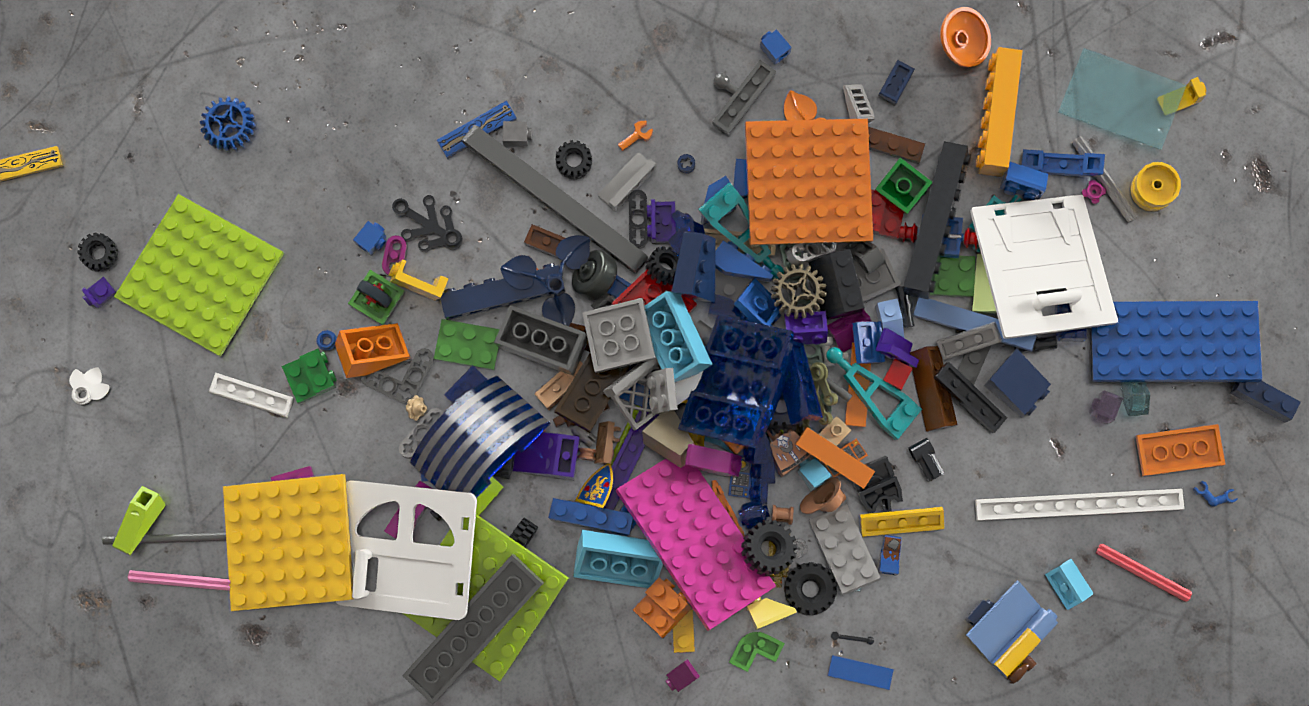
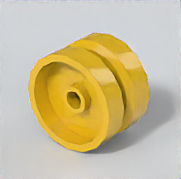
M1163 162L1150 163L1133 178L1130 186L1131 196L1141 209L1160 211L1165 209L1178 196L1181 189V179L1171 165Z

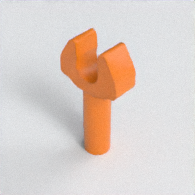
M638 121L634 124V133L619 143L618 147L623 151L638 139H643L647 142L653 134V129L642 133L640 130L647 125V121Z

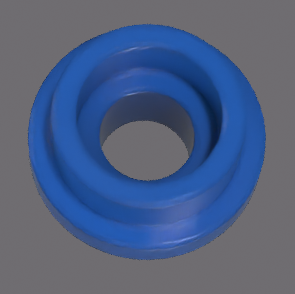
M326 330L319 333L316 342L321 350L330 351L335 348L337 337L333 332ZM330 338L331 342L324 344V339Z

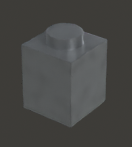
M503 121V145L528 146V140H532V128H528V123Z

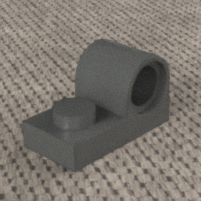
M851 242L844 247L845 250H851L852 257L858 261L861 268L868 275L885 263L879 248L871 242Z

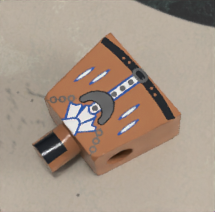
M773 428L771 431L768 430L766 432L773 441L766 447V450L781 478L812 456L795 444L799 435L792 431V429L784 434L781 431L775 433Z

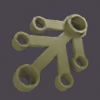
M822 362L812 364L808 374L801 378L793 379L794 384L799 381L801 389H804L806 384L812 381L810 389L805 391L808 402L807 418L802 420L803 424L801 426L797 424L796 430H794L799 436L806 426L811 429L809 422L814 406L818 413L820 424L827 425L833 420L831 413L826 412L818 393L820 386L824 394V403L828 406L837 404L838 396L835 393H831L826 380L828 369Z

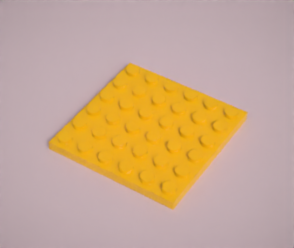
M345 474L223 486L231 611L354 600L352 597L353 574Z

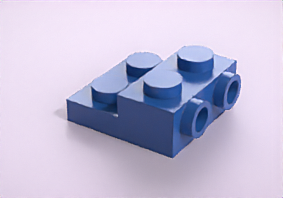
M754 278L734 302V305L747 316L744 321L747 326L748 323L756 324L755 334L759 336L763 333V326L773 328L771 323L774 324L781 317L779 309L782 305L775 307L774 303L777 299H771L772 294Z

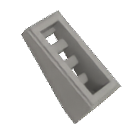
M862 84L844 85L843 89L849 118L868 119V123L873 121L874 114ZM851 90H857V94H852Z

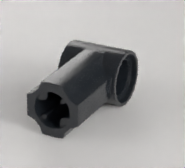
M928 438L908 447L913 460L919 464L928 482L945 474L934 455L935 450Z

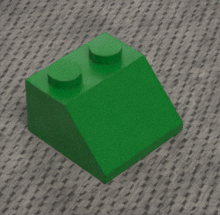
M899 158L875 190L908 214L930 189L932 181L902 158Z

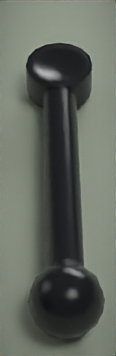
M832 632L831 634L833 640L839 638L867 642L869 645L874 643L873 637H855L841 635L838 632Z

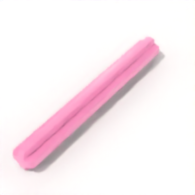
M130 570L128 573L129 582L230 591L229 579Z

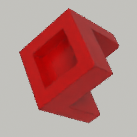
M894 359L883 380L901 391L912 371V367Z

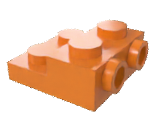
M659 577L645 591L647 595L637 604L633 611L660 637L664 638L692 608L681 591L677 594L673 590L675 586L667 578L663 581Z

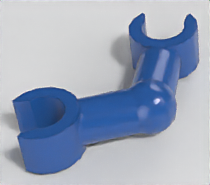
M1204 481L1200 482L1204 488L1203 491H1199L1197 487L1193 488L1194 493L1202 495L1212 507L1225 502L1233 503L1238 499L1231 500L1228 497V493L1234 491V489H1229L1223 495L1214 497Z

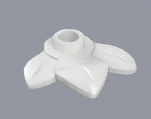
M98 367L90 369L85 374L75 369L70 376L69 382L73 388L72 399L77 404L85 405L91 400H100L109 392L110 386L101 383L102 373ZM82 391L86 392V396L84 398H80V393Z

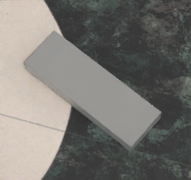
M992 322L939 339L936 342L944 361L1000 343L1002 338L996 322Z

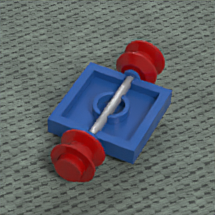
M955 217L954 220H950V237L945 238V255L940 257L959 258L960 245L963 239L966 248L970 244H974L975 249H977L979 243L976 232H971L970 228H967L965 234L962 233L963 218ZM906 222L904 226H900L899 238H903V242L906 239H911L912 243L917 240L919 231L916 223L912 227L907 226Z

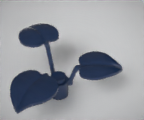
M582 235L569 236L557 245L556 256L563 260L560 263L558 274H550L546 278L534 274L537 269L536 263L531 257L526 255L515 256L500 268L504 279L517 289L530 288L533 285V278L544 282L546 287L551 292H554V297H549L544 301L542 315L544 318L566 326H570L574 318L575 303L569 294H557L564 287V282L561 279L564 264L570 269H580L582 264L588 262L590 238Z

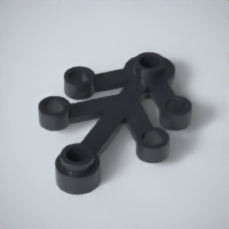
M427 195L423 198V204L427 209L429 220L410 209L405 199H396L392 204L396 215H406L424 226L412 230L404 229L401 232V237L405 242H410L415 237L435 233L440 238L429 241L422 239L419 241L418 247L421 252H428L431 248L443 245L449 249H456L461 245L463 238L461 233L454 229L451 207L445 205L440 209V214L445 221V230L438 225L434 207L436 202L433 196ZM427 199L433 200L431 205L425 203ZM400 205L405 206L403 211H398ZM449 209L450 213L444 215L443 210ZM406 232L411 233V237L408 239L404 238ZM451 236L456 237V241L453 243L449 242ZM427 243L428 247L426 249H422L421 244Z

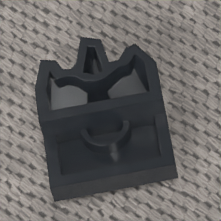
M883 456L865 464L874 470L875 473L864 489L852 481L863 506L872 513L876 511L878 505L882 507L884 512H892V499H895L897 502H903L899 481L894 475L888 457Z

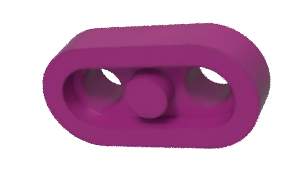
M392 236L386 242L382 269L388 276L391 264L398 263L402 259L405 260L407 244L401 236ZM395 244L400 245L399 250L393 249Z

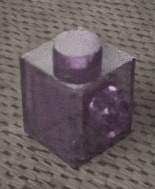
M1103 390L1098 398H1094L1091 409L1093 412L1091 416L1096 417V421L1100 423H1112L1116 419L1123 397Z

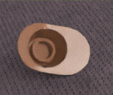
M833 477L806 495L800 504L801 512L810 514L818 510L825 512L835 511L846 500V495L840 489L841 481Z

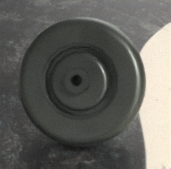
M601 250L591 251L587 259L588 262L582 264L580 269H574L572 275L574 291L588 300H596L605 295L616 279V261Z

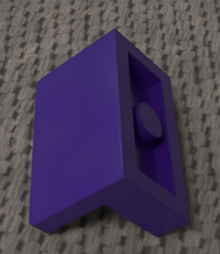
M884 328L876 351L892 360L897 359L910 367L917 368L919 360L910 355L913 343L888 328Z

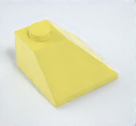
M761 597L746 606L755 630L797 612L793 607L768 598L761 600Z

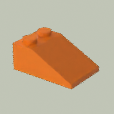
M398 323L340 330L335 342L346 378L366 376L405 361L410 357Z

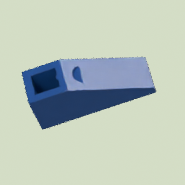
M723 240L716 249L715 269L724 275L752 280L755 278L765 282H771L773 279L772 271L763 264L761 266L754 262L755 259L751 255L739 252L738 247L730 241L726 243Z

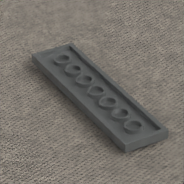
M512 554L468 602L466 617L461 620H452L402 676L433 705L544 582L516 555Z

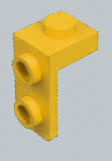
M1196 77L1191 79L1186 86L1158 97L1157 102L1163 115H1170L1201 102L1206 96V87Z

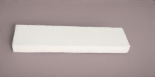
M215 373L209 389V393L283 417H288L294 400L293 397L219 373Z

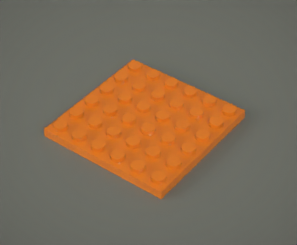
M868 119L745 122L750 245L873 241Z

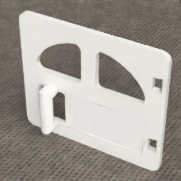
M352 480L346 482L352 574L354 576L352 597L354 600L335 602L343 606L453 620L465 618L468 609L477 506L475 495L465 492ZM396 501L399 503L400 511L396 540L358 535L357 527L369 511L387 502ZM418 504L434 510L447 522L454 536L455 542L453 546L423 544L413 541L415 508ZM464 517H469L468 530H463ZM372 557H377L379 560L375 592L365 590L368 559ZM458 583H464L463 596L457 595Z

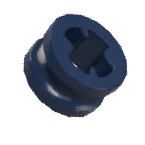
M683 154L678 158L677 164L680 172L689 174L694 171L695 159L693 156ZM690 160L691 167L686 166V168H683V163L681 162Z

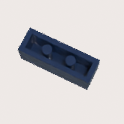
M1263 381L1236 382L1230 394L1284 423L1293 419L1301 403L1299 400Z

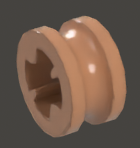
M579 448L580 455H578V459L596 461L594 454L597 453V450Z

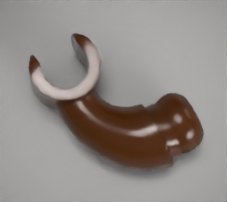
M1027 656L1020 663L1021 665L1007 677V680H1011V684L1018 682L1026 671H1030L1036 665L1031 656Z

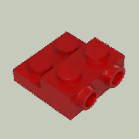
M871 189L873 234L898 240L904 212L879 192Z

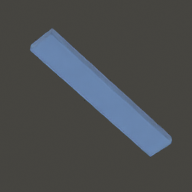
M919 298L913 314L914 317L961 331L996 322L1002 338L1001 343L1031 352L1037 335L1004 339L998 319L932 299Z

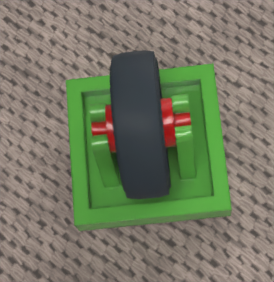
M369 270L365 278L359 283L356 292L348 304L377 323L384 325L405 291L372 270Z

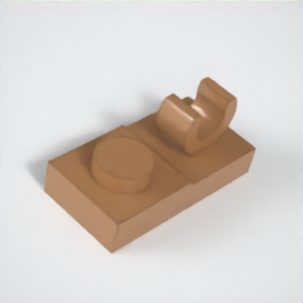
M601 422L598 425L595 464H610L613 459V443L620 442V439L615 438L613 433L614 431H621L620 427H614L615 422Z

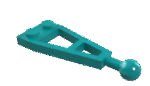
M728 183L698 210L711 226L742 251L751 255L757 263L762 261L772 271L773 279H779L777 273L781 272L784 274L783 267L775 265L768 255L771 254L768 245H760L762 250L756 254L744 244L750 238L749 228L736 238L718 223L723 216L738 204L749 224V211L744 199L733 185Z
M830 348L826 353L827 360L833 364L837 363L846 371L843 377L880 427L894 440H898L921 412L922 408L908 395L859 364L854 363L851 366L843 358V353L839 348ZM855 373L872 382L865 391L853 376ZM878 387L900 400V403L887 419H885L870 399V396Z

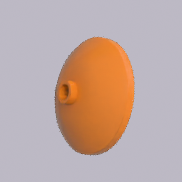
M969 7L956 8L946 15L941 26L943 49L955 64L961 67H973L985 60L991 46V34L987 22L979 12Z

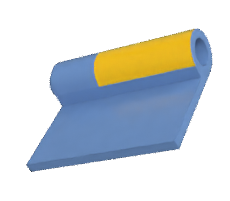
M1017 580L966 636L994 668L1007 678L1058 624L1056 620L1058 617L1052 610L1048 609L1046 611L1041 608Z

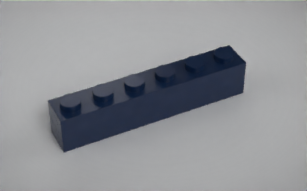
M554 263L544 265L543 269L536 270L534 274L543 278L550 274H558L559 265L555 266ZM503 277V279L499 280L489 278L479 285L469 283L459 290L455 288L445 289L440 300L445 319L452 320L550 296L554 292H551L544 282L533 278V285L530 288L521 290L511 286ZM565 287L559 293L566 292Z

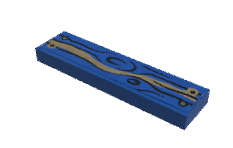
M506 100L437 139V142L445 156L449 158L467 148L461 140L473 125L478 126L490 135L503 127V121H514L517 117Z

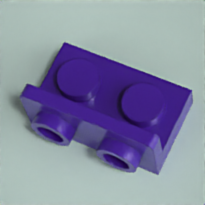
M826 311L814 312L812 316L809 312H806V318H802V313H798L797 319H794L795 313H791L789 317L784 313L786 345L799 346L827 343Z

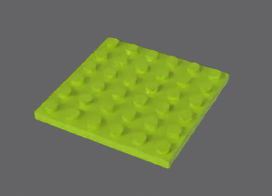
M178 194L114 298L221 357L284 253Z
M476 514L468 602L512 554L516 555L544 582L472 661V663L495 679L501 681L569 577ZM464 517L463 530H468L469 517ZM451 529L444 537L440 546H453L455 540ZM458 583L457 595L463 596L464 583ZM402 613L435 637H438L453 620Z

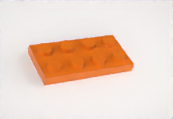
M1218 424L1135 436L1142 477L1226 465Z

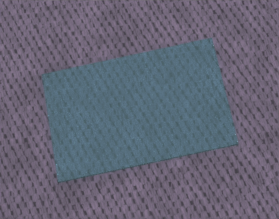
M1084 48L1058 113L1162 150L1186 85Z

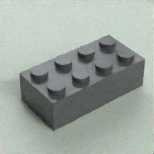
M510 305L494 343L502 350L574 376L588 343V338L585 332Z

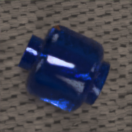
M760 500L744 503L741 506V510H738L742 526L746 525L748 529H752L756 524L762 523L767 520V517H770L767 505H763Z

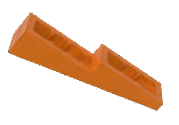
M852 342L851 347V366L852 364L856 363L854 342ZM871 363L859 364L871 372ZM855 373L853 376L865 391L870 381ZM848 383L847 392L852 397L846 402L844 423L846 425L866 427L867 408Z
M807 426L795 442L797 446L863 489L875 473L874 470Z

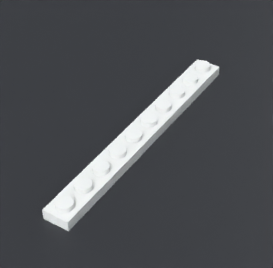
M1183 489L978 499L975 500L976 520L986 521L1184 510Z

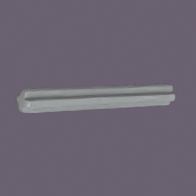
M1080 136L1072 142L1080 155L1093 153L1083 137ZM1104 168L1103 175H1096L1095 177L1102 187L1106 188L1107 194L1128 223L1132 222L1137 218L1136 212Z

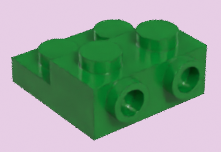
M318 348L282 366L298 404L336 388L334 382L337 381L333 370L329 371L326 365L329 363L327 355Z

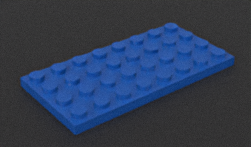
M1258 301L1113 302L1118 322L1113 325L1091 327L1093 382L1262 381Z

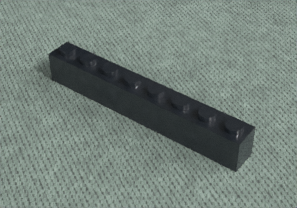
M946 141L943 143L904 284L905 295L929 300L930 293L935 292L936 281H934L936 274L939 275L941 270L940 256L945 255L946 244L944 242L945 238L950 237V220H954L956 215L954 205L956 201L959 202L960 183L964 184L965 165L969 166L971 154H968L967 145Z

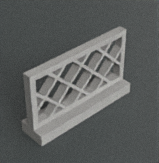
M657 358L638 363L603 390L607 397L613 399L633 430H637L654 416L652 415V410L647 409L648 398H651L648 394L647 379L648 373H651L652 370H661V367H657L659 366ZM638 381L645 382L644 393L635 392ZM623 393L630 394L629 405L623 404L619 396ZM635 395L643 397L642 408L633 406ZM633 410L642 411L641 420L637 423L632 418Z

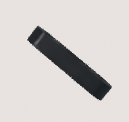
M634 190L629 195V241L639 249L644 248L647 244V196L642 190ZM636 195H640V198L644 199L640 201V209H636V202L632 200L636 198ZM636 214L642 215L644 217L643 223L639 225L633 223V216ZM632 228L640 229V237L644 238L640 244H636V240H633V238H636V230L632 231Z

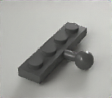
M759 60L739 88L730 83L729 77L726 74H717L714 78V85L718 89L728 90L733 95L712 121V124L729 135L774 77L776 71Z

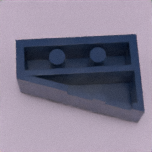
M684 232L672 288L673 293L696 301L715 303L716 238L702 233Z

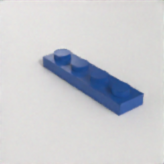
M556 498L552 500L548 517L555 521L629 536L634 520L630 513Z

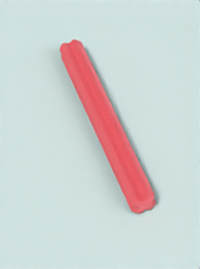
M1104 544L1098 546L1096 553L1101 557L1185 602L1191 598L1192 592Z

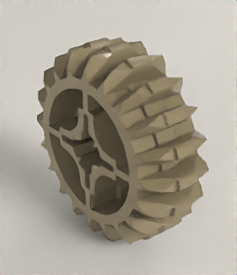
M792 264L791 271L784 267L785 275L778 272L777 276L779 279H773V283L777 286L771 287L772 292H777L771 295V299H778L774 306L782 305L779 312L782 313L786 309V316L788 317L791 312L795 313L794 319L798 318V313H802V318H806V312H809L811 316L814 315L812 308L819 311L820 307L818 304H824V300L820 297L826 296L825 291H820L826 288V284H819L823 277L815 278L818 271L815 270L811 274V266H808L806 270H802L803 264H800L797 270L795 265ZM792 277H801L797 283H786ZM807 279L813 284L815 295L807 290L805 286ZM802 284V288H801L802 291H801V292H802L803 294L801 295V293H800V296L797 295L796 300H794V299H795V290H794V289L797 290V288H798V287L800 288V285ZM781 288L786 289V292L792 296L790 304L783 298ZM800 300L812 301L806 306L795 307Z

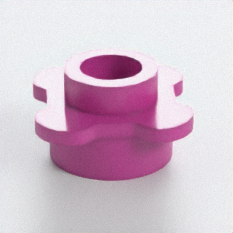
M1091 180L1088 183L1089 186L1082 190V195L1088 197L1093 204H1097L1100 201L1099 198L1106 194V188L1102 187L1095 180Z

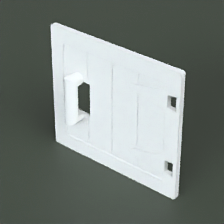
M1083 195L973 207L970 210L1004 339L1113 325L1118 322ZM1062 203V208L1054 209L1052 204ZM1004 210L1005 215L996 216L995 211ZM1065 289V291L1063 292H1055L1037 295L1036 293L1042 291ZM1069 303L1071 313L1042 316L1041 309L1045 306Z

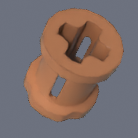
M772 505L771 522L775 520L792 525L794 507L781 508Z

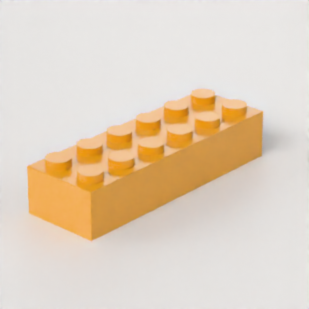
M998 47L996 53H992L991 59H989L987 71L991 72L986 80L985 90H988V93L983 102V109L986 111L984 117H982L980 127L984 131L982 136L979 137L978 148H981V151L976 160V167L979 168L978 174L1003 177L1009 168L1023 50Z

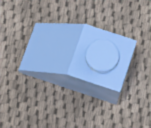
M898 298L877 303L875 309L878 321H881L882 331L884 328H888L904 338L903 319Z

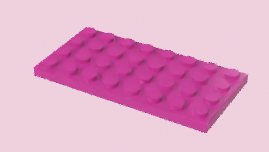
M664 459L615 490L707 631L776 587L770 576H765V573L757 574V569L752 571L750 569L752 565L745 563L744 560L747 557L746 555L742 556L741 553L744 550L741 547L742 542L745 541L744 537L699 469L688 465L680 468L668 459Z

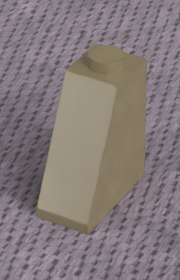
M674 410L660 414L642 431L644 445L680 468L686 463L688 444H694L688 432L681 431L683 424Z

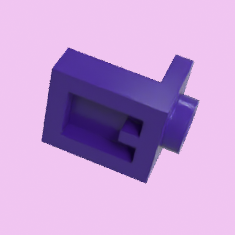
M104 276L88 289L85 287L81 289L85 294L83 299L89 306L94 305L98 309L116 294L115 289Z

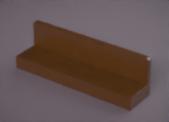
M926 346L910 352L911 356L919 360L917 368L912 367V372L926 431L957 426L951 394L933 378L944 365L939 347Z

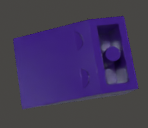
M527 432L517 440L513 472L574 480L580 437L558 433Z

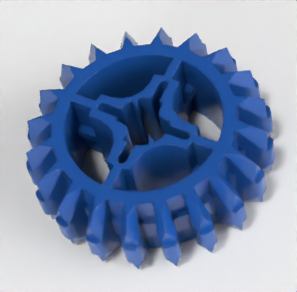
M228 96L225 102L220 97L218 104L212 101V108L209 106L205 107L208 113L201 114L205 119L200 121V125L204 126L200 129L205 134L204 139L206 141L209 140L211 146L216 144L218 150L224 147V150L228 151L230 146L233 150H236V144L238 143L243 147L242 141L250 140L247 134L253 135L254 133L250 128L255 127V123L252 122L255 117L253 114H250V107H246L243 101L239 103L238 98L232 101ZM223 111H226L225 114H223V115H221V116L218 115L219 113H221V112H223ZM236 111L243 117L242 125L235 121ZM229 121L232 123L230 125L227 124L226 127L224 126V124L229 123ZM213 122L220 126L219 136L213 133ZM233 132H238V133L235 134L234 136L229 137V135H230L231 133H233Z

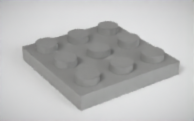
M643 298L582 312L595 373L656 359Z

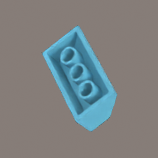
M666 291L645 305L655 356L661 369L673 368L674 382L697 375L712 365L681 295Z
M582 530L577 545L573 576L574 578L649 588L659 578L663 563L647 539Z

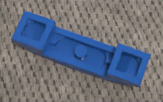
M1023 149L1022 166L1047 174L1096 176L1103 175L1105 154L1084 153V155L1044 153V150Z

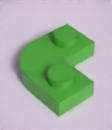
M762 632L749 633L740 639L729 663L748 672L756 654L776 662L785 643Z

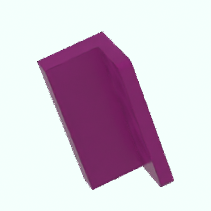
M865 310L862 313L842 317L827 325L828 332L835 339L837 347L842 353L851 349L852 342H854L852 323L872 322Z

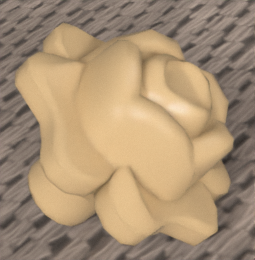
M414 395L412 399L408 400L406 411L409 418L417 421L420 417L424 416L427 406L424 404L422 397Z

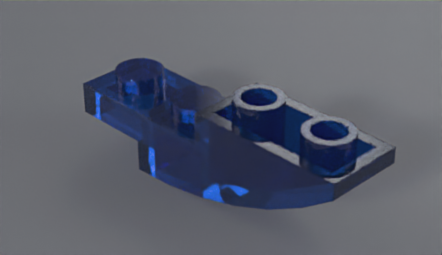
M746 420V426L744 427L745 436L754 422L753 420ZM760 425L748 446L744 447L743 455L745 457L744 461L752 463L750 468V501L759 505H765L768 500V484H775V464L769 440Z

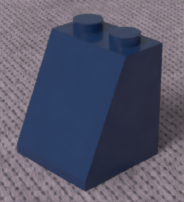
M1016 349L984 386L1022 418L1025 414L1030 416L1037 408L1034 405L1037 400H1043L1049 394L1048 388L1051 383Z

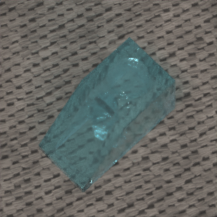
M1121 382L1123 404L1128 416L1148 415L1150 392L1146 383Z

